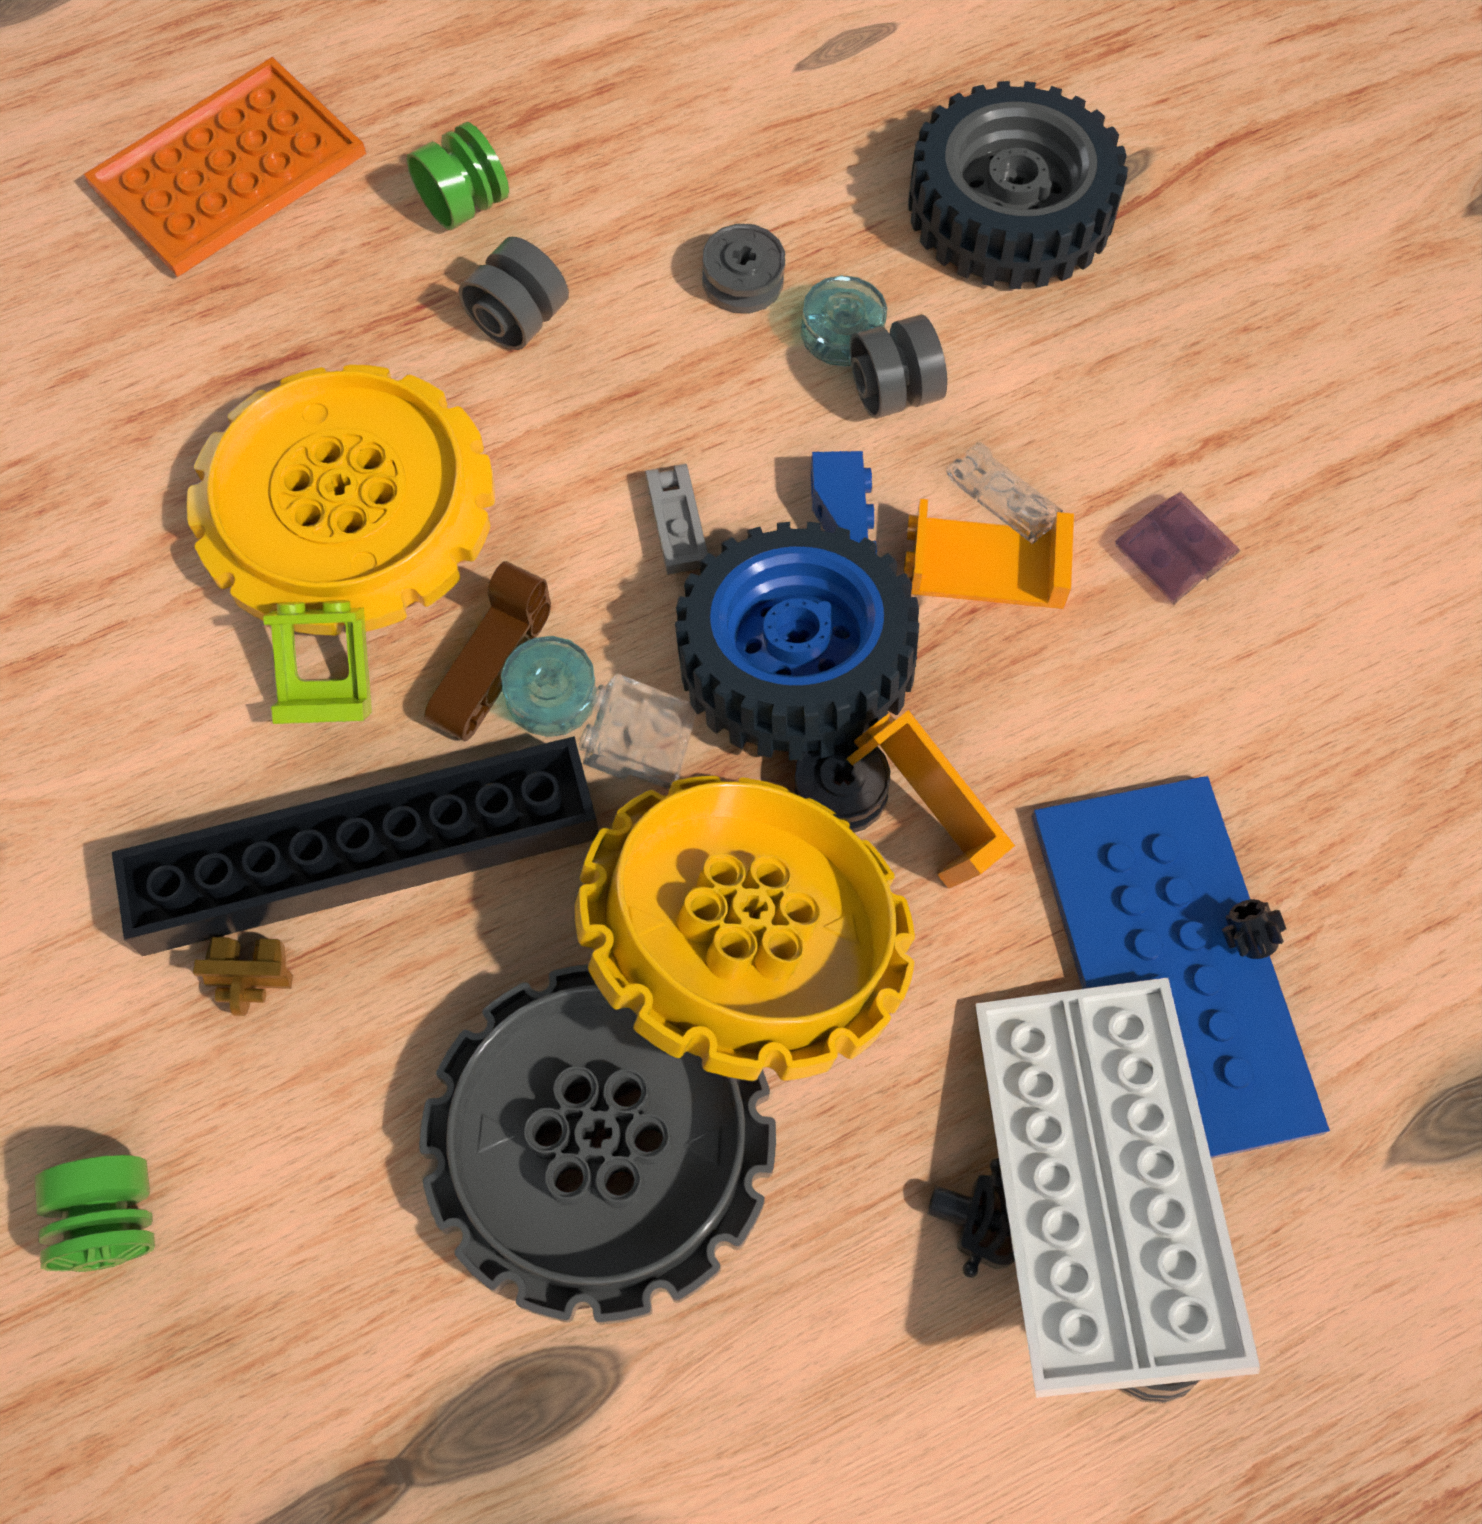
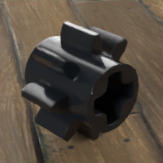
M1256 899L1245 900L1233 906L1229 915L1225 916L1228 926L1224 927L1222 932L1228 948L1237 947L1239 955L1242 957L1246 956L1250 959L1268 957L1278 949L1279 944L1284 942L1281 932L1286 930L1280 910L1271 911L1268 902L1263 903Z

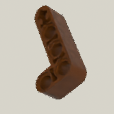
M503 561L499 564L489 582L488 597L491 604L490 609L431 696L424 713V721L464 742L468 741L481 725L541 632L551 610L546 580L508 561Z

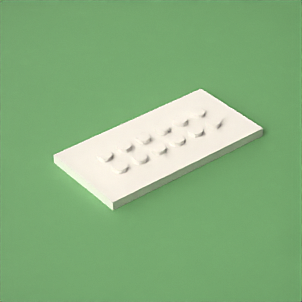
M1161 978L975 1003L1036 1398L1259 1374L1260 1364L1169 979Z

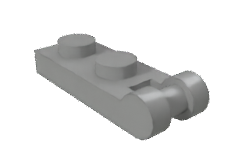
M687 464L675 465L674 470L659 472L658 469L646 470V483L667 575L700 569L699 561L708 552ZM677 486V489L663 492L664 488Z

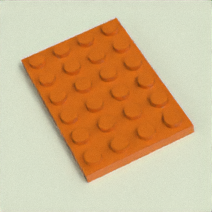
M271 57L84 173V177L88 185L179 277L366 155L364 143L275 58Z

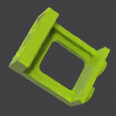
M348 600L322 602L323 609H305V602L278 603L277 610L263 616L264 625H271L278 700V702L271 706L273 724L364 721L372 713L364 608H351L350 601ZM344 622L346 626L349 664L348 677L345 679L327 680L301 679L297 672L294 624Z

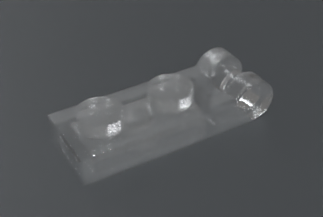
M975 443L966 451L965 458L954 460L946 468L949 479L1032 544L1052 528L1056 513L1063 512L1061 508L993 458L989 448L982 443ZM975 470H977V471L980 472L983 476H982L981 478H979V477H978L977 475H975L973 472H974Z

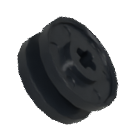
M847 743L834 746V755L825 758L820 757L819 750L803 751V760H797L796 795L805 799L811 798L836 813L832 815L849 822V828L854 833L865 830L880 818L888 801L891 770L885 754L878 746L854 765H851L847 758L859 748L856 747L851 750ZM844 779L849 781L850 785H847L844 782ZM837 780L841 785L834 784V781Z

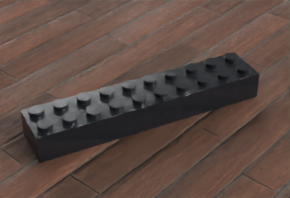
M575 736L113 851L112 859L124 940L143 957L209 940L212 937L229 935L594 841L599 830Z

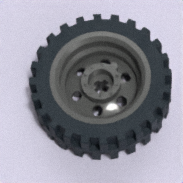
M1010 81L997 82V87L986 90L984 84L972 87L971 95L967 97L957 93L949 98L947 109L939 105L932 112L930 123H923L919 132V139L915 143L908 210L912 211L910 222L913 230H921L920 243L926 250L933 247L937 250L935 260L943 266L950 262L958 267L957 275L968 279L970 274L982 277L983 285L993 287L994 281L1009 282V289H1021L1022 282H1034L1035 287L1038 288L1048 286L1049 279L1057 276L1060 281L1072 277L1076 265L1084 270L1092 264L1095 253H1102L1106 247L1108 237L1112 233L1128 173V167L1124 166L1127 154L1124 146H1117L1119 134L1115 127L1105 128V116L1098 109L1093 112L1088 111L1085 108L1086 101L1076 95L1072 100L1061 95L1062 89L1051 86L1049 91L1035 88L1036 82L1025 81L1024 87L1010 86Z

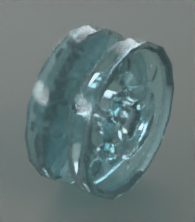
M844 275L825 278L812 286L805 296L801 336L805 347L815 358L830 365L851 366L849 346L852 334L877 326L885 328L888 307L883 294L873 284L863 279Z
M555 636L533 638L518 646L506 659L501 674L506 706L514 721L529 733L545 737L566 735L581 727L593 713L597 700L593 664L586 652L571 640Z

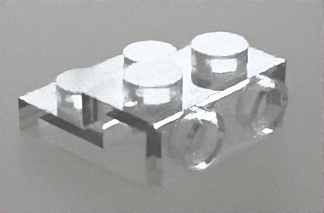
M617 673L606 686L600 684L593 696L591 710L598 713L594 726L591 724L586 726L579 742V749L586 752L582 764L623 780L628 775H632L670 790L672 782L679 779L696 712L689 701Z

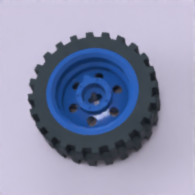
M790 522L777 523V530L763 533L760 526L747 530L748 538L738 543L733 537L721 543L722 553L719 556L715 557L708 553L699 561L701 575L689 574L684 582L685 597H678L676 605L677 621L675 622L681 679L684 691H689L690 704L696 714L705 711L707 726L716 734L723 728L729 731L730 743L740 749H743L746 742L757 745L758 755L772 758L773 751L779 750L788 751L789 760H803V751L819 750L820 757L825 758L834 755V746L847 743L851 750L856 748L857 745L853 741L886 716L888 711L894 715L899 714L904 706L905 692H911L920 623L918 622L917 597H911L912 583L905 573L896 576L897 561L889 553L880 558L876 554V543L866 537L858 543L850 539V530L838 526L835 532L831 533L822 531L821 523L807 522V529H791ZM768 611L765 618L761 616L764 612Z

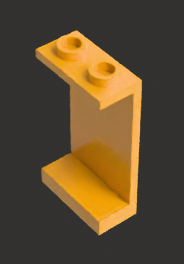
M920 499L917 515L909 514L906 540L914 541L913 552L906 551L903 574L905 573L911 578V594L1064 609L1072 585L1074 513L1057 512L1051 529L927 518L928 499Z
M909 710L896 720L888 713L853 741L859 749L847 758L850 764L854 765L880 745L964 852L937 874L948 889L981 875L1015 847L1014 843Z

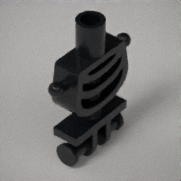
M995 1158L990 1162L991 1176L980 1175L976 1179L971 1196L935 1185L927 1215L962 1226L957 1249L970 1256L968 1262L962 1268L964 1275L969 1278H973L978 1274L980 1262L994 1269L1006 1268L1015 1262L1014 1251L1004 1256L995 1254V1251L1003 1244L1006 1236L1009 1237L1011 1235L999 1158ZM994 1191L998 1193L1000 1198L1001 1213L999 1210L995 1211ZM982 1197L983 1203H982V1205L980 1206V1205H979V1202H980V1198ZM975 1224L976 1227H977V1230H976L975 1234L973 1235V1234H972V1229H973V1225ZM987 1230L996 1231L995 1237L988 1247L978 1245Z

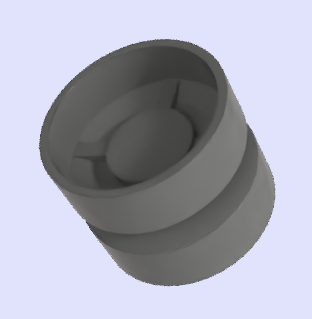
M507 237L487 257L486 265L478 266L460 285L459 298L469 317L487 336L506 348L521 350L541 330L543 322L549 321L567 302L569 290L562 273L543 251L522 238Z
M919 314L893 322L890 334L883 326L852 334L849 350L853 377L862 403L872 418L878 419L902 412L905 409L906 400L913 407H919L944 399L948 384L944 353L938 335L932 323L925 315Z

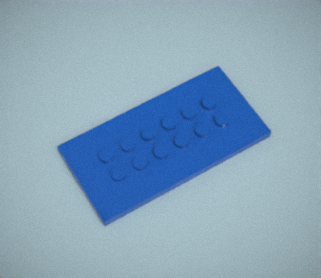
M1204 776L1034 810L1031 816L1082 989L1161 978L1169 979L1211 1159L1328 1133L1330 1129L1270 956L1262 959L1242 957L1239 955L1237 947L1228 948L1222 929L1228 926L1225 916L1229 915L1232 907L1239 902L1250 900L1209 777Z

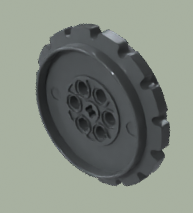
M589 964L551 971L549 973V986L543 991L533 990L527 982L517 985L483 1009V1015L487 1021V1027L484 1031L473 1033L469 1030H463L458 1035L436 1072L441 1083L447 1086V1091L442 1097L429 1098L425 1102L419 1150L425 1158L438 1161L436 1170L423 1178V1187L435 1223L446 1234L453 1231H462L463 1239L454 1253L472 1275L495 1293L500 1292L509 1283L517 1284L516 1304L525 1311L568 1323L573 1320L575 1312L579 1307L587 1305L593 1309L595 1321L602 1325L627 1322L650 1316L652 1314V1298L658 1292H666L675 1303L684 1301L702 1289L720 1273L721 1266L715 1257V1252L719 1247L729 1246L735 1250L742 1248L754 1229L765 1202L764 1196L754 1190L752 1183L758 1178H769L773 1174L776 1151V1122L774 1118L762 1116L756 1110L759 1104L769 1099L770 1094L763 1069L757 1080L749 1081L705 1071L702 1068V1058L689 1052H685L681 1058L669 1055L634 1030L633 1025L637 1015L632 1009L622 1008L617 1010L612 1008L593 980L588 970ZM583 1083L590 1086L591 1094L583 1103L572 1104L565 1100L566 1092L572 1085ZM625 1086L636 1087L641 1092L639 1100L629 1107L620 1106L614 1101L616 1092ZM554 1124L562 1128L561 1138L554 1145L545 1147L537 1143L536 1137L542 1127ZM597 1128H605L607 1137H611V1139H604L602 1141L601 1148H594L591 1140L587 1139V1137H594L596 1135ZM645 1130H655L663 1137L662 1144L652 1152L641 1151L635 1145L636 1138ZM568 1169L581 1171L583 1173V1182L577 1190L565 1193L557 1188V1180L564 1171ZM617 1172H627L634 1177L632 1189L620 1196L610 1193L607 1190V1182L610 1177Z

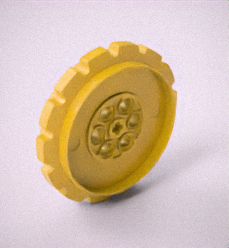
M354 364L345 365L342 371L326 372L324 367L303 371L283 378L280 381V386L268 392L259 390L227 415L230 425L225 432H213L209 436L194 465V469L201 482L190 486L187 492L188 525L195 537L201 538L195 543L194 547L216 585L220 589L231 587L230 594L235 603L264 621V615L277 610L278 603L305 602V609H323L322 602L348 600L350 601L351 608H364L366 632L398 623L407 618V606L414 602H419L423 606L428 607L454 587L461 579L457 564L461 561L472 562L476 560L491 527L488 512L483 509L491 507L495 503V484L489 456L480 454L484 451L481 434L462 407L448 408L445 393L416 376L408 374L403 379L397 381L391 378L390 371L386 367ZM388 501L387 503L379 504L380 502ZM353 529H359L353 533H348ZM345 623L294 624V631L313 635H339Z
M702 776L673 781L667 796L661 795L655 790L644 792L617 811L612 829L602 828L598 832L590 846L580 874V880L584 885L580 887L575 901V925L579 944L595 950L590 959L588 970L598 989L612 1008L617 1010L630 1008L634 1011L637 1018L633 1028L650 1043L675 1058H681L685 1052L702 1058V1068L711 1073L730 1078L755 1081L763 1067H768L777 1073L779 1079L789 1081L829 1071L838 1053L847 1059L857 1057L883 1033L891 1020L889 1013L897 1011L907 994L915 965L913 958L905 954L915 940L913 919L908 902L904 896L891 892L890 885L895 875L881 854L868 840H861L849 828V822L832 815L836 813L811 798L805 799L788 792V789L783 786L766 781L741 777L738 782H722L717 776Z

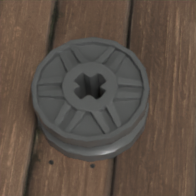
M733 224L721 228L709 237L703 248L702 285L710 300L718 307L733 313H754L766 309L778 299L784 284L785 250L780 240L774 234L754 224Z

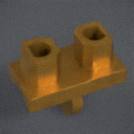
M212 937L205 960L195 959L193 974L195 976H202L205 986L217 987L215 990V1001L230 1002V1010L233 1016H245L248 1013L250 1003L265 1002L266 989L262 988L291 989L293 974L285 966V946L279 939L260 938L256 940L253 961H239L241 944L237 939Z

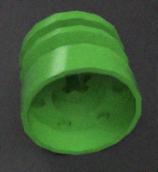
M470 122L455 127L454 132L444 133L441 138L442 147L436 142L431 141L407 154L406 162L415 188L434 218L447 230H453L474 218V205L482 211L488 210L492 207L493 202L499 203L508 198L509 195L508 180L497 154L482 132Z
M130 1155L86 1158L51 1167L35 1176L37 1215L48 1218H62V1220L51 1223L39 1230V1243L50 1245L40 1252L41 1269L60 1272L102 1270L144 1256L154 1250V1233L143 1230L152 1224V1213L147 1210L127 1208L149 1197L147 1160L144 1158Z

